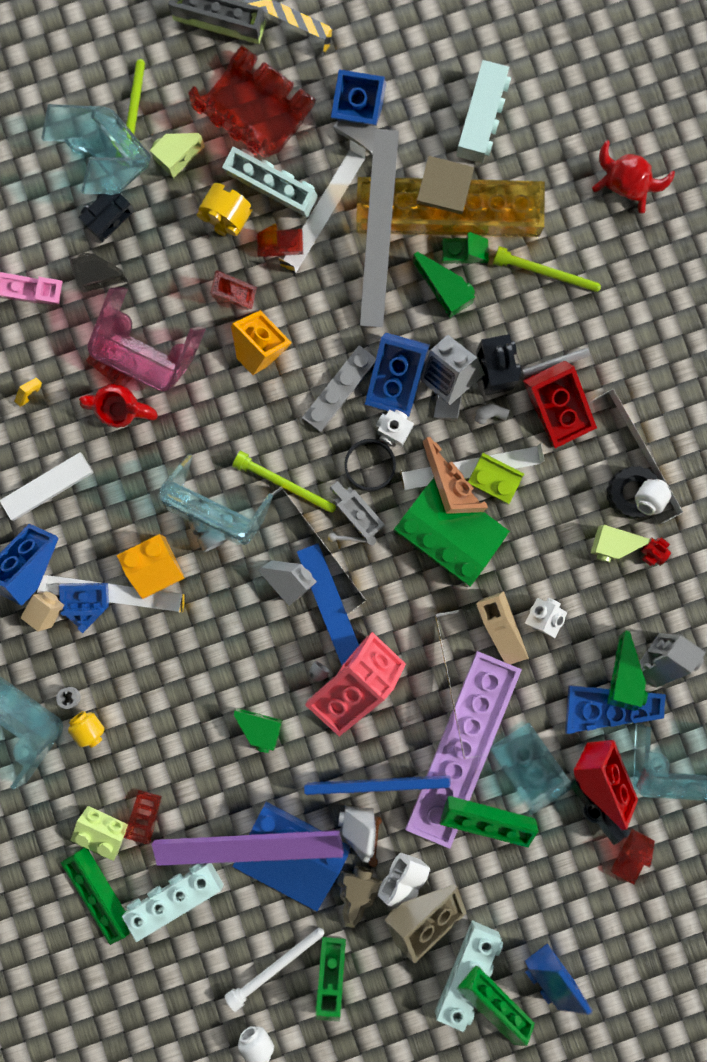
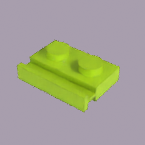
M482 453L468 482L471 486L506 504H510L524 473Z

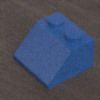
M339 69L331 119L377 126L386 89L385 77Z

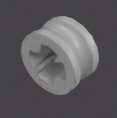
M74 687L63 688L56 696L58 705L64 709L77 706L81 699L79 691ZM71 692V698L74 700L73 703H65L66 697L64 693L69 694Z

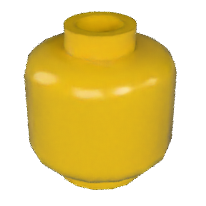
M82 711L69 721L68 733L79 747L89 746L92 748L102 741L101 735L104 732V726L94 713Z

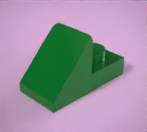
M467 232L466 238H443V264L488 263V239L472 232Z

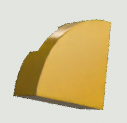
M35 378L20 386L14 402L19 407L28 403L30 400L27 397L33 391L38 392L42 382Z

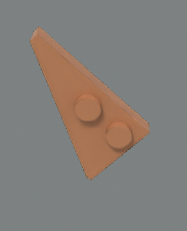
M427 437L423 441V445L446 514L484 512L488 508L485 501L482 503L478 501L471 492L474 489L471 484L464 479V476L452 461L446 462L439 453L442 450L431 437Z

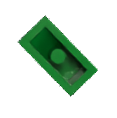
M237 708L234 711V717L250 745L256 746L255 750L269 753L270 750L274 751L283 720Z

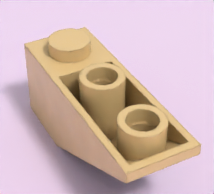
M501 592L477 602L476 604L484 626L503 661L507 664H513L528 659V654L505 593Z

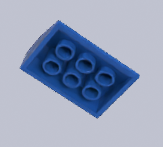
M265 802L249 835L320 832L322 830ZM342 842L344 853L342 857L235 862L233 867L303 905L318 911L350 853V845Z

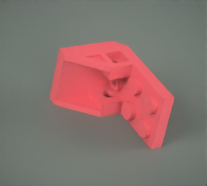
M371 632L345 661L338 674L310 697L305 706L340 737L388 697L394 690L406 663Z

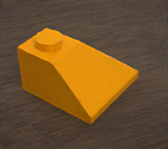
M261 310L231 325L236 357L252 375L267 368L292 343Z

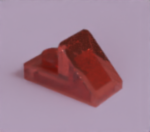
M276 223L257 233L258 257L304 255L303 230H279Z
M217 270L214 274L210 294L219 304L229 302L250 310L253 307L257 287Z
M632 828L611 872L634 885L644 865L649 868L651 866L655 841Z

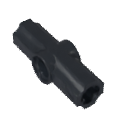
M575 778L569 782L571 788L585 805L583 808L585 817L592 823H598L613 845L619 843L630 834L628 829L622 830L582 791L579 782Z

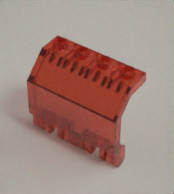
M241 46L232 56L225 73L208 94L200 96L195 86L192 87L188 94L191 106L197 113L206 114L216 127L221 128L222 126L235 141L239 142L241 140L245 143L248 150L254 155L260 154L262 157L267 158L282 150L301 126L304 118L315 105L316 99L303 89H299L291 100L287 99L286 97L292 91L294 83L273 67H269V64L266 62L262 63L254 74L250 72L255 66L258 57L246 47Z

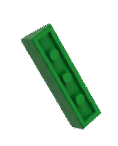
M448 796L440 819V825L527 848H529L538 833L535 818Z
M84 847L63 860L61 865L109 945L128 936L131 932L122 918L126 911L90 851Z
M475 966L461 981L457 990L512 1044L528 1046L535 1023L479 966Z

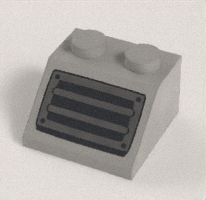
M447 335L430 350L420 380L446 403L451 405L485 374L478 358Z

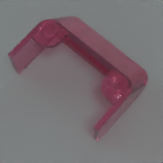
M124 287L109 288L88 342L89 354L94 359L158 391L163 392L172 389L192 363L206 328L202 326L190 328L185 343L175 345L171 349L170 354L167 355L129 336L132 330V320L127 314L120 311L128 289Z

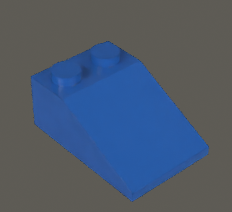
M385 332L381 337L365 405L386 411L391 410L395 412V410H399L409 417L430 345Z
M28 524L0 553V595L21 606L31 598L32 594L39 588L59 538L56 535Z
M548 943L525 960L528 970L525 971L533 984L538 982L542 987L540 993L548 1005L553 1003L557 1010L588 1015L593 1012L578 985Z

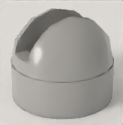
M314 661L309 670V676L315 682L323 681L330 673V670L318 661Z

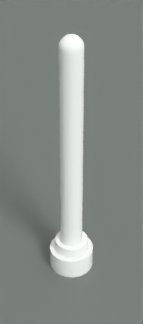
M317 928L244 987L229 991L225 995V999L234 1012L242 1008L247 1000V996L322 938L324 930Z

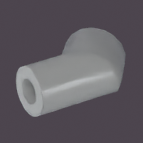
M488 404L478 408L475 412V421L478 424H485L487 419L491 417L506 421L510 410L495 404Z

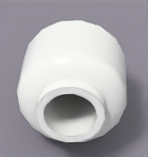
M660 479L646 480L635 495L636 506L638 510L646 515L659 514L669 502L671 491L668 485Z
M248 1027L240 1035L238 1043L239 1052L246 1062H269L274 1050L271 1038L262 1027Z

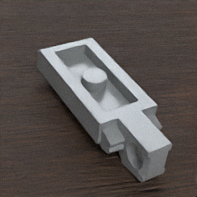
M338 481L331 486V491L337 497L334 500L337 504L336 506L366 541L385 526L355 490L353 491L350 487L345 490Z

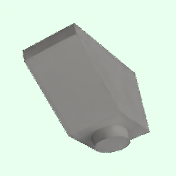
M271 560L258 570L288 606L298 600L317 582L312 577L311 572L305 569L302 564Z

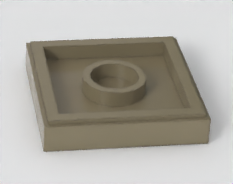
M428 156L417 204L462 215L474 167Z

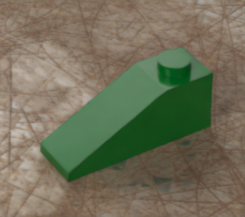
M418 251L414 253L412 262L449 318L473 304L475 290L469 282L466 283L461 276Z
M625 630L618 639L607 704L636 711L642 708V705L645 706L648 692L645 691L646 682L631 633Z
M322 937L316 1020L340 1022L346 939Z

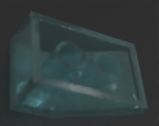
M527 723L491 746L492 754L531 815L571 790V781L530 723Z

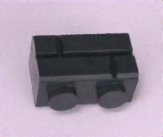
M111 185L108 189H102L97 195V200L91 205L88 204L83 207L78 218L103 243L134 212V209L130 202Z

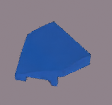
M67 583L59 585L60 602L64 604L60 614L69 618L82 634L109 607L108 583Z

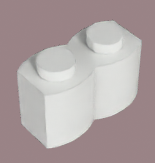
M399 853L391 865L389 875L386 876L379 888L378 897L386 905L395 908L403 902L417 898L419 889L428 878L430 867L421 859Z

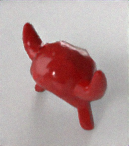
M607 140L599 152V163L607 174L592 187V191L598 192L606 186L611 191L625 198L638 201V212L644 214L647 193H657L665 190L673 181L675 171H671L663 179H653L651 165L642 156L626 154L616 161L613 160L609 155L610 142Z
M107 384L100 388L96 395H85L79 398L82 409L93 410L95 416L109 427H125L135 417L148 420H156L158 418V413L154 408L137 402L132 392L122 385Z

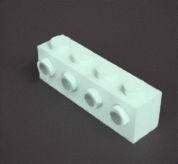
M486 60L482 61L458 145L457 157L483 163L484 156L490 155L493 142L489 141L491 134H496L499 120L495 119L496 113L502 112L505 102L501 95L503 91H508L511 77L507 76L508 66Z
M232 147L222 167L227 175L305 217H308L318 198L314 186L305 181L301 183L295 180V177L285 170L280 172L274 169L273 164L264 159L260 161L254 158L251 152L243 148L239 150Z
M212 863L194 864L189 868L190 872L183 876L181 873L175 875L168 880L169 884L163 888L157 886L147 893L149 897L142 901L138 898L126 906L127 910L122 918L136 942L222 890L224 884Z
M473 920L471 921L435 1009L437 1021L462 1032L465 1031L467 1024L471 1025L475 1014L473 1010L474 1005L457 990V987L475 966H479L491 977L493 972L492 962L495 955L499 956L503 946L498 931Z

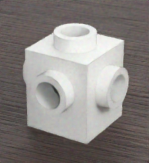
M389 410L387 415L382 414L376 424L379 427L377 434L380 435L379 439L389 445L394 443L402 447L414 423L407 420L408 416L403 412ZM395 426L397 429H391L390 427Z
M537 598L530 609V614L525 624L556 638L560 627L564 624L567 612L559 608L561 603L551 598H547V601Z

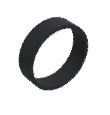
M376 439L361 440L355 443L346 454L344 463L345 473L351 484L360 490L369 492L380 490L387 486L394 476L396 469L394 453L382 441ZM377 444L390 454L393 462V471L389 479L382 485L364 487L357 484L349 475L347 469L349 456L361 445Z

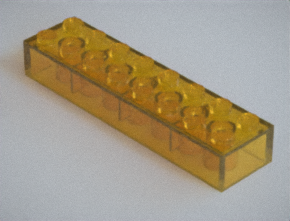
M357 177L356 233H367L371 177ZM395 178L391 234L467 235V232H472L479 236L540 237L544 229L545 181L471 180L464 210L461 215L417 204L423 178Z

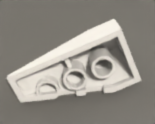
M345 805V812H340L338 826L343 827L342 835L361 860L368 863L372 856L375 835L374 809Z

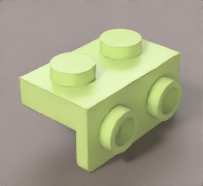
M88 806L76 823L71 841L114 861L130 825Z

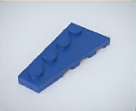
M568 685L566 734L664 718L666 694L648 692L645 706L642 705V708L633 711L607 704L610 689Z

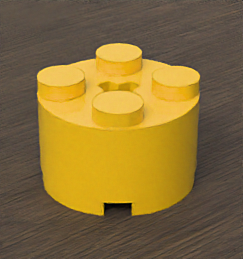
M214 183L201 203L197 217L215 226L214 230L218 234L226 236L228 233L236 237L240 234L253 209H250L251 204L235 190L232 189L229 193L223 190L225 185Z

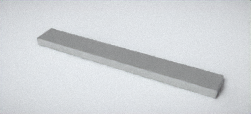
M375 129L360 326L383 327L399 131Z

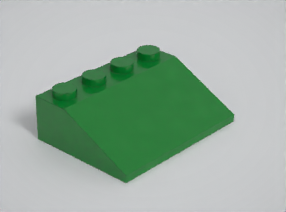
M434 477L393 530L467 587L472 586L510 532L485 512L446 514Z

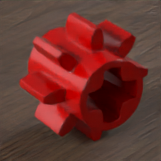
M651 537L649 543L641 549V552L645 554L642 560L650 566H654L656 563L661 566L671 555V552L667 549L670 543L662 537L656 540Z

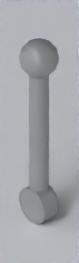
M329 533L327 537L330 542L335 540L364 542L370 546L376 543L374 536L368 541L360 537L338 536L335 533Z

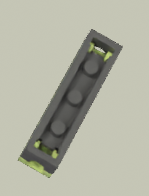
M170 0L168 4L174 21L260 44L266 25L264 9L236 0Z

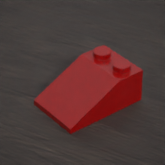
M563 361L523 380L530 401L554 448L597 429L575 366L567 361Z
M615 741L588 742L574 768V777L579 782L582 791L622 830H627L638 798Z

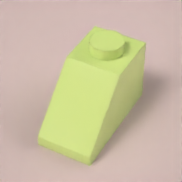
M199 133L165 134L153 143L150 152L154 161L174 178L205 145Z
M607 525L598 526L591 553L597 555L596 559L610 563L611 560L620 559L648 544L649 538Z

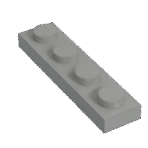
M359 345L302 419L321 433L375 365L376 358Z

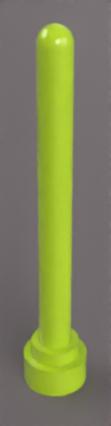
M142 59L136 61L123 146L117 150L116 161L124 166H133L135 164L136 154L132 146L145 69V62Z
M498 246L493 260V264L500 267L510 264L594 292H598L601 289V285L598 282L513 256L511 252L507 251V248Z
M241 450L237 454L232 464L233 468L239 471L249 470L330 513L335 512V504L252 462L249 454Z

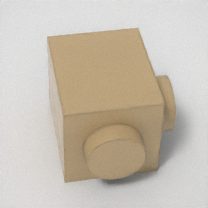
M46 591L34 594L25 608L21 619L38 632L52 628L64 604L53 593Z

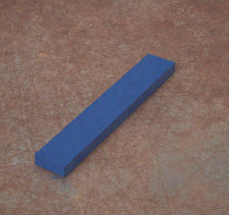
M319 543L297 551L303 567L309 570L312 577L317 581L311 589L341 665H343L359 646V643Z
M450 775L308 782L304 785V792L306 795L440 789L449 788L451 778Z

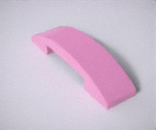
M0 272V297L31 303L59 304L63 282L44 277L36 279Z

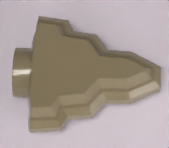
M354 866L353 871L341 870L338 875L337 884L341 887L340 898L344 902L342 913L345 926L354 928L362 919L365 908L372 906L375 897L378 896L379 888L383 881L372 877L373 870L369 868Z

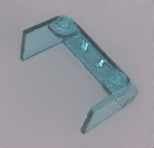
M48 104L42 140L65 141L73 152L79 154L90 152L93 156L89 157L81 190L83 194L114 195L120 193L148 168L151 159L150 154L115 111L101 106Z
M188 454L161 486L159 499L168 511L237 545H247L250 543L264 522L273 495L270 493L267 495L252 519L236 513L183 487L193 456Z
M0 677V725L19 738L14 747L13 754L16 761L24 766L10 786L12 789H16L28 782L62 733L63 723L56 715Z
M636 723L633 780L635 790L644 797L707 801V775L669 773L668 759L661 753L650 752L651 728L641 723Z

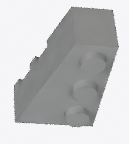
M659 633L640 660L645 681L657 688L689 675L701 667L704 662L703 656L706 652L682 635Z

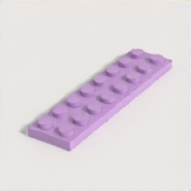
M476 651L455 703L466 759H463L453 709L426 777L450 775L451 785L449 788L420 790L405 827L407 831L449 849L451 848L458 829L440 825L446 799L448 796L470 801L488 756L485 754H488L522 669Z

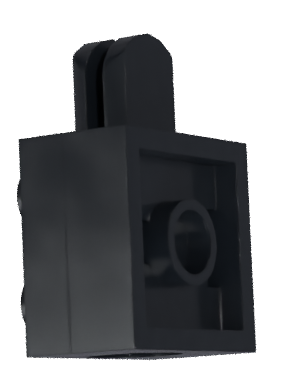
M510 334L481 339L476 354L485 374L481 377L485 396L512 391L519 382V378L522 377L520 364H516L514 357L517 354L515 341H511Z

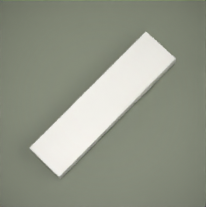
M79 452L0 500V503L10 520L15 521L94 472L83 454Z

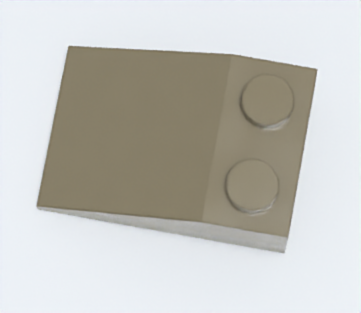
M453 884L401 903L384 920L395 945L415 964L467 913L458 887Z

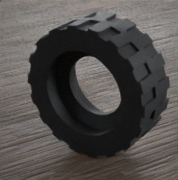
M631 466L617 472L610 479L606 490V497L610 503L609 506L615 510L616 514H620L624 518L636 519L647 516L638 510L637 504H631L625 500L623 488L628 482L637 481L643 484L644 481L649 479L656 480L658 476L655 473L653 474L650 469H645L642 466Z

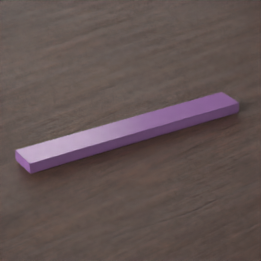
M340 831L154 840L152 843L157 866L342 857L344 853Z

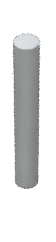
M584 348L521 370L522 376L525 379L560 362L567 361L572 363L589 357L590 351L588 348Z

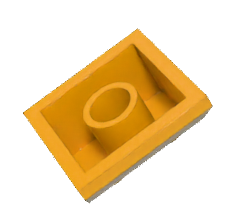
M161 534L117 555L126 577L142 599L185 579L166 537Z

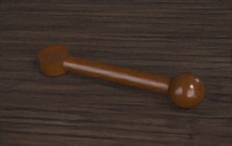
M379 816L374 817L375 835L373 852L368 861L371 867H375L378 864V859L376 858L379 825L382 822Z

